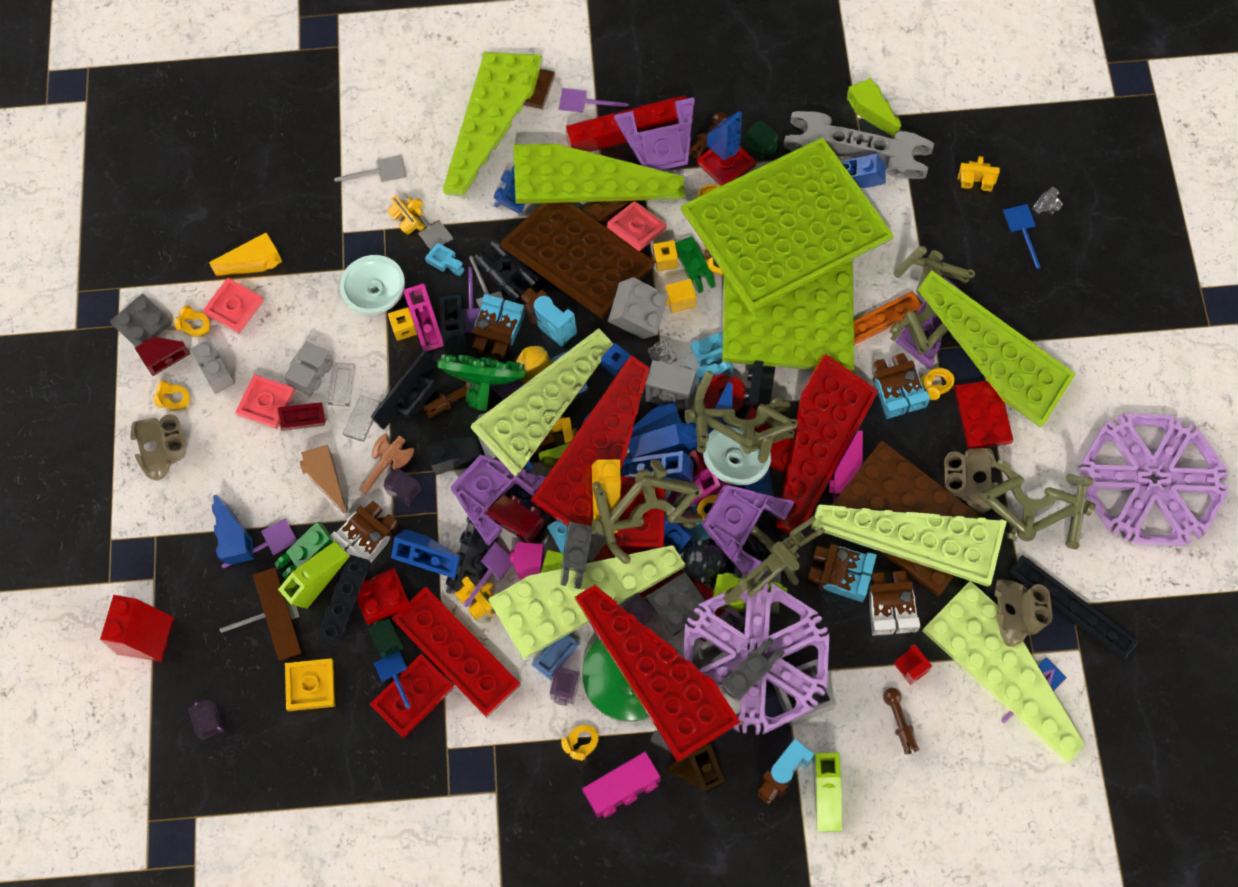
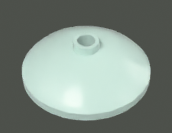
M369 255L355 260L346 268L340 281V291L345 303L354 311L368 315L383 313L391 309L400 300L405 289V278L399 265L392 259L381 255Z
M730 424L726 425L743 435V428ZM715 429L709 434L703 458L708 469L717 478L733 485H749L757 482L766 474L771 462V453H769L768 460L765 463H760L758 460L759 449L746 454L741 449L739 443Z

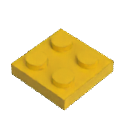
M333 659L285 663L287 711L335 707Z

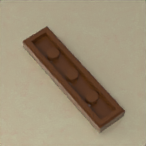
M276 568L253 574L278 661L281 662L302 655L285 597L278 590L281 584Z

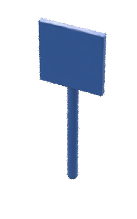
M1028 204L1004 209L1003 213L1010 231L1022 230L1037 269H1040L1039 261L1026 230L1036 227Z
M397 651L375 662L374 665L382 682L393 676L406 708H410V703L397 676L398 673L406 670L407 667L400 651Z

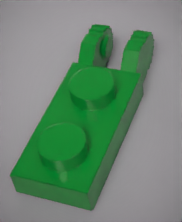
M693 236L676 242L678 259L688 278L691 279L698 293L703 292V285L699 280L702 277H705L710 288L716 287L710 269Z
M316 522L286 551V554L282 555L275 562V566L277 569H281L291 560L293 561L294 565L288 567L282 574L284 579H287L294 570L325 549L334 539L321 522Z

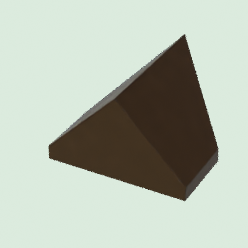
M710 743L681 761L674 762L666 769V771L700 788L703 792L725 782Z

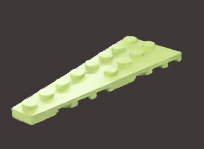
M598 328L471 425L472 430L515 477L521 472L601 362V357L613 346V343Z
M818 505L814 516L816 520L812 523L811 529L818 530L823 527L825 529L824 533L984 586H990L1007 521Z

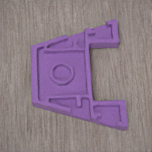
M694 97L675 101L678 124L638 133L633 111L613 115L641 166L664 170L688 164Z
M480 455L450 488L485 543L489 546L502 532V527L486 516L488 509L505 495L514 484H518L533 496L546 477L528 473L524 469L515 477L501 461Z
M724 485L704 519L702 527L741 574L745 572L750 573L761 561L743 551L742 547L763 509L780 520H785L794 502Z

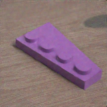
M945 276L943 277L946 281H948L950 284H952V285L955 286L957 289H959L956 285H954V284H953L950 280H948ZM926 300L916 312L917 315L925 310ZM932 315L927 321L921 323L927 338L943 323L938 316ZM907 326L895 342L930 369L934 364V357L940 348L942 337L923 355L917 353V347Z

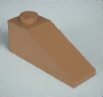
M328 445L301 452L303 460L300 461V466L303 474L307 473L310 480L343 514L347 513L332 453Z

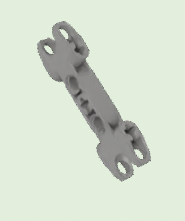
M814 111L792 112L790 123L804 130L805 133L785 137L784 147L790 151H795L823 137L835 154L858 158L877 153L884 164L887 165L886 172L889 175L902 179L926 178L928 167L915 161L913 156L932 154L934 143L928 139L905 131L897 132L894 139L844 127L832 126L830 116Z

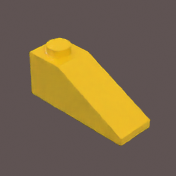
M264 233L209 262L215 275L219 276L264 272L276 267L282 260L267 233Z
M596 460L592 464V484L599 482L605 490L611 513L620 502V460ZM592 489L593 519H600L594 491Z

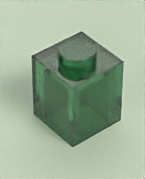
M759 120L746 132L745 144L760 157L764 158L768 154L774 153L777 149L779 135L762 120Z
M389 618L374 622L372 627L368 629L382 659L404 649Z

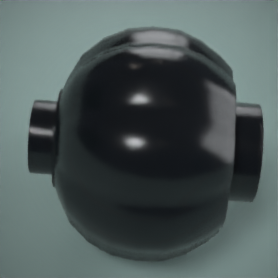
M712 540L695 541V546L689 547L684 553V569L688 575L699 579L700 584L713 583V578L717 577L718 574H722L726 568V554L719 546L713 545Z

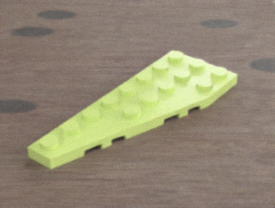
M674 546L629 554L631 560L628 564L622 563L617 557L587 563L580 589L574 587L576 572L569 570V580L566 586L560 585L562 569L530 575L488 600L522 659L525 660L589 623L575 601V596L594 585L598 586L620 605L684 568L685 563Z
M970 581L926 625L923 632L1068 763L1085 745L1024 642L1010 647L1003 642L997 621L998 605Z

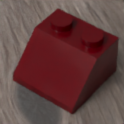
M503 495L488 509L486 515L510 533L527 543H533L546 522L541 517L543 513L532 506L530 509L522 506L523 501L513 495L510 498Z

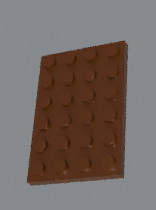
M570 202L543 203L501 241L503 249L601 319L612 309L619 282L632 277L641 280L655 265V261L635 249Z
M882 440L831 505L852 509L867 508L877 511L891 510L892 512L901 513L916 512L940 514V516L982 518ZM881 552L936 596L941 595L954 577V575Z

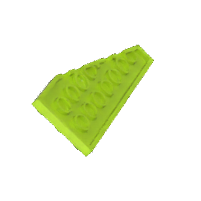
M931 270L917 290L1001 399L1038 427L1044 426L1076 374Z

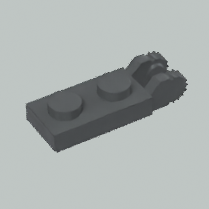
M569 522L561 563L560 585L566 586L569 580V570L576 572L574 587L576 589L581 588L586 569L592 526Z
M768 638L757 650L755 649L721 682V685L737 701L754 687L785 653L780 648L773 653L768 661L762 656L773 645L774 641L771 638Z

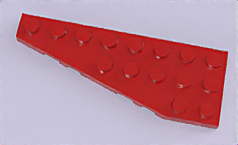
M826 353L821 356L801 392L796 418L798 425L794 429L795 435L792 439L781 499L792 500L794 504L785 520L777 518L776 527L789 536L790 531L809 519L879 392Z
M632 355L628 358L530 500L567 527L569 522L592 526V464L596 460H620L621 473L634 428L635 417L638 413L641 395L644 391L649 367Z
M594 585L575 596L578 606L677 762L740 724V720L714 680L704 675L693 663L688 662L678 654L677 650L651 629L641 624L635 616L620 607L614 599L598 586Z

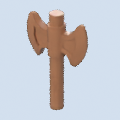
M385 433L376 441L372 450V458L377 459L382 456V459L359 488L361 492L367 494L392 461L393 470H397L411 460L415 450L413 448L401 450L406 442L404 438L398 436L392 444H389L388 435Z

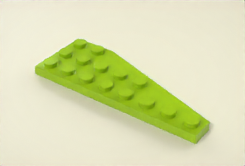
M484 52L442 189L445 195L465 196L477 178V172L489 160L488 156L493 149L496 150L512 126L511 122L516 114H520L523 110L522 105L526 99H530L533 95L543 61L541 55Z
M556 143L513 144L516 204L685 199L684 176Z

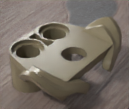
M167 414L160 421L156 418H149L132 423L130 438L131 440L137 439L140 454H135V458L148 478L156 481L163 479L169 471V466L180 461L185 456V440L179 419L175 415ZM168 426H173V427H175V428L172 429V430H167V429H165V428L168 427ZM155 442L157 448L154 451H146L144 449L145 443ZM175 445L180 447L176 450L170 449L171 446Z
M990 448L968 449L965 455L960 452H950L944 461L947 491L960 501L967 502L968 507L976 513L984 514L988 512L991 507L980 499L979 494L998 485L997 483H992L991 467L993 466L989 464L991 460L996 462ZM954 462L961 463L958 468L950 467ZM982 472L986 475V480L983 483H976L973 480V476L976 473ZM955 483L962 485L961 488L956 490L952 489L951 486Z
M997 579L995 588L999 609L997 621L1005 645L1008 647L1016 646L1022 643L1027 635L1037 634L1051 623L1050 593L1045 586L1036 584L1029 590H1026L1018 582ZM1006 604L1014 607L1015 615L1007 613L1005 609Z

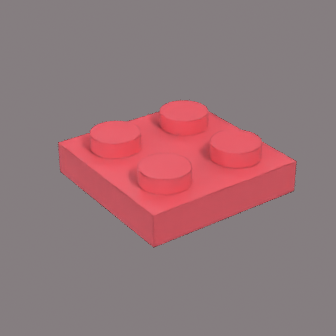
M636 201L628 205L608 221L607 224L608 229L638 251H641L663 233L667 226L666 223Z
M227 278L202 311L206 316L240 334L262 305L264 299L246 287Z
M254 374L235 413L237 416L278 429L277 408L289 406L295 389Z

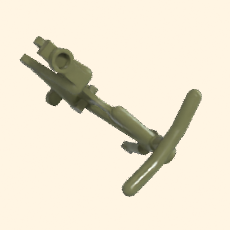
M925 246L916 249L894 271V276L900 278L913 264L924 268L916 288L918 295L921 294L917 289L931 270L942 278L946 276L959 280L961 283H967L975 275L972 269L967 270L948 263H941L943 255L935 250L930 253L928 258H922L927 252ZM927 301L923 313L917 315L914 311L907 312L901 322L896 321L889 331L893 334L890 339L895 341L903 328L907 326L919 355H923L948 331L947 327L942 323L928 338L926 337L921 323L927 321L932 315L937 316Z
M712 371L705 372L696 392L693 409L685 411L686 422L696 423L698 452L704 453L706 451V443L709 440L708 425L739 443L741 449L746 454L759 449L758 460L760 463H765L768 460L772 443L786 438H793L795 431L792 429H795L798 425L797 420L789 419L779 413L788 411L790 407L789 401L783 402L781 398L773 399L770 404H760L756 412V418L751 420L737 418L734 409H705L704 397L714 376ZM714 418H722L727 424L743 428V435ZM765 423L773 427L757 434L754 432V428L760 427Z
M653 459L650 462L654 474L647 469L637 473L636 483L611 513L605 490L599 482L592 484L600 519H593L592 532L603 533L604 541L612 554L624 564L630 563L631 559L617 545L614 532L642 526L644 519L641 517L648 510L662 509L666 512L665 517L669 523H682L687 528H694L696 523H702L703 518L700 515H683L684 511L696 497L701 495L700 488L693 481L687 482L665 477L667 470L659 460ZM654 487L682 494L671 504L666 500L657 499ZM642 490L645 501L631 512L629 519L616 521Z
M998 459L997 462L991 460L989 465L1004 472L1008 480L981 492L979 497L1012 526L1009 532L1004 531L1003 536L1013 541H1016L1018 537L1023 541H1031L1035 538L1036 532L1071 515L1068 538L1065 545L1074 550L1078 549L1080 546L1079 539L1084 514L1090 516L1096 507V504L1086 499L1087 487L1093 485V478L1068 474L1066 481L1078 485L1076 495L1047 487L1044 491L1045 497L1032 499L1026 496L1021 488L1024 478L1011 471L1009 463ZM1011 490L1016 500L1024 505L1022 521L999 502L996 497ZM1057 499L1071 504L1034 523L1035 509L1045 508L1053 504Z
M812 516L790 531L788 538L782 542L774 543L770 537L754 525L751 534L767 547L771 555L750 573H743L738 584L726 590L723 597L724 601L730 605L732 602L737 601L740 595L747 589L748 596L750 598L753 597L782 570H784L792 585H798L799 579L795 571L799 569V563L796 560L799 555L796 550L799 548L798 546H803L815 537L820 536L825 532V529L821 527L804 538L800 531L816 520ZM768 570L770 574L757 585V581Z

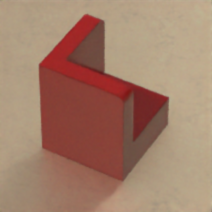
M915 644L909 648L908 652L894 662L895 667L910 685L926 675L932 668L930 662Z

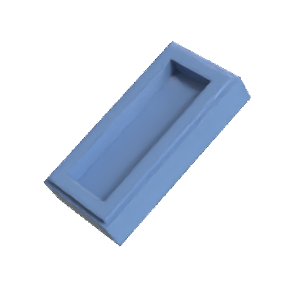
M568 634L546 647L532 663V666L551 680L580 646V643Z

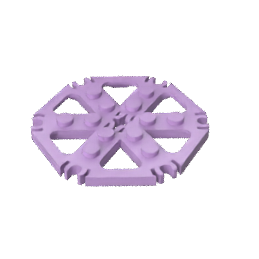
M1124 413L1122 416L1119 415L1116 418V421L1119 423L1118 426L1114 425L1111 420L1103 425L1079 466L1081 467L1078 471L1079 474H1086L1094 480L1093 485L1087 487V500L1096 504L1094 511L1108 532L1111 531L1114 525L1116 528L1113 530V536H1116L1119 531L1125 532L1124 542H1127L1133 535V540L1130 544L1189 545L1192 542L1189 534H1193L1197 540L1206 534L1229 492L1226 491L1229 485L1220 482V479L1228 477L1226 467L1198 427L1195 428L1194 433H1191L1194 427L1193 423L1188 428L1181 426L1182 417L1178 418L1175 424H1173L1177 415ZM1136 426H1158L1164 429L1165 436L1154 455L1151 454L1134 429ZM1107 441H1111L1116 445L1129 466L1097 465L1095 457L1102 445ZM1189 444L1196 446L1208 463V469L1174 468L1186 445ZM1152 474L1156 479H1159L1155 484L1151 479H1148ZM1100 489L1133 490L1118 516L1109 515L1097 497V491ZM1178 492L1205 493L1210 496L1211 503L1202 519L1196 520ZM1153 503H1155L1172 529L1171 535H1145L1141 532L1140 526Z
M767 583L763 590L758 591L751 598L747 594L748 589L740 595L739 599L744 600L746 603L745 634L715 616L716 609L727 604L723 599L725 592L699 604V608H695L694 613L699 615L700 619L693 621L691 618H688L687 622L691 627L685 624L683 658L688 662L692 663L694 641L697 638H704L729 654L699 669L704 675L714 680L718 688L723 687L721 682L755 650V645H757L758 649L768 638L774 641L773 645L762 654L767 661L776 650L782 648L785 651L782 657L773 665V668L741 698L740 711L736 716L740 723H743V734H746L748 725H754L756 727V735H759L760 725L763 724V734L813 711L814 708L810 707L806 702L816 707L818 702L812 698V695L818 693L824 696L825 691L817 686L827 690L829 634L819 637L826 634L827 627L817 629L815 624L821 622V616H817L813 620L810 618L818 615V612L771 583V592H768ZM779 601L800 615L801 619L799 622L769 636L770 606L773 602ZM813 645L818 649L817 675L810 678L782 658L804 647ZM766 679L794 697L797 703L796 706L777 717H768L765 714ZM739 725L732 728L739 733Z

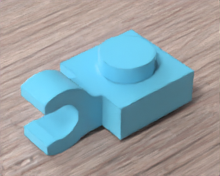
M438 242L425 257L428 264L442 272L449 268L454 274L460 276L465 270L461 267L463 263L454 259L456 256L455 252Z

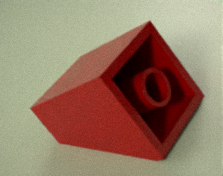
M113 594L100 640L117 655L162 662L174 617L137 598Z

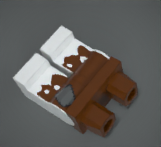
M372 501L365 508L360 505L347 522L337 532L334 531L331 534V537L334 539L331 543L336 541L349 555L361 557L372 562L387 543L394 538L392 532L397 527L398 522L390 514L381 522L378 521L376 518L382 513L383 509L376 502Z
M906 571L893 572V583L886 584L884 573H873L871 575L868 598L872 636L893 634L895 630L896 634L917 632L920 628L912 581H908Z

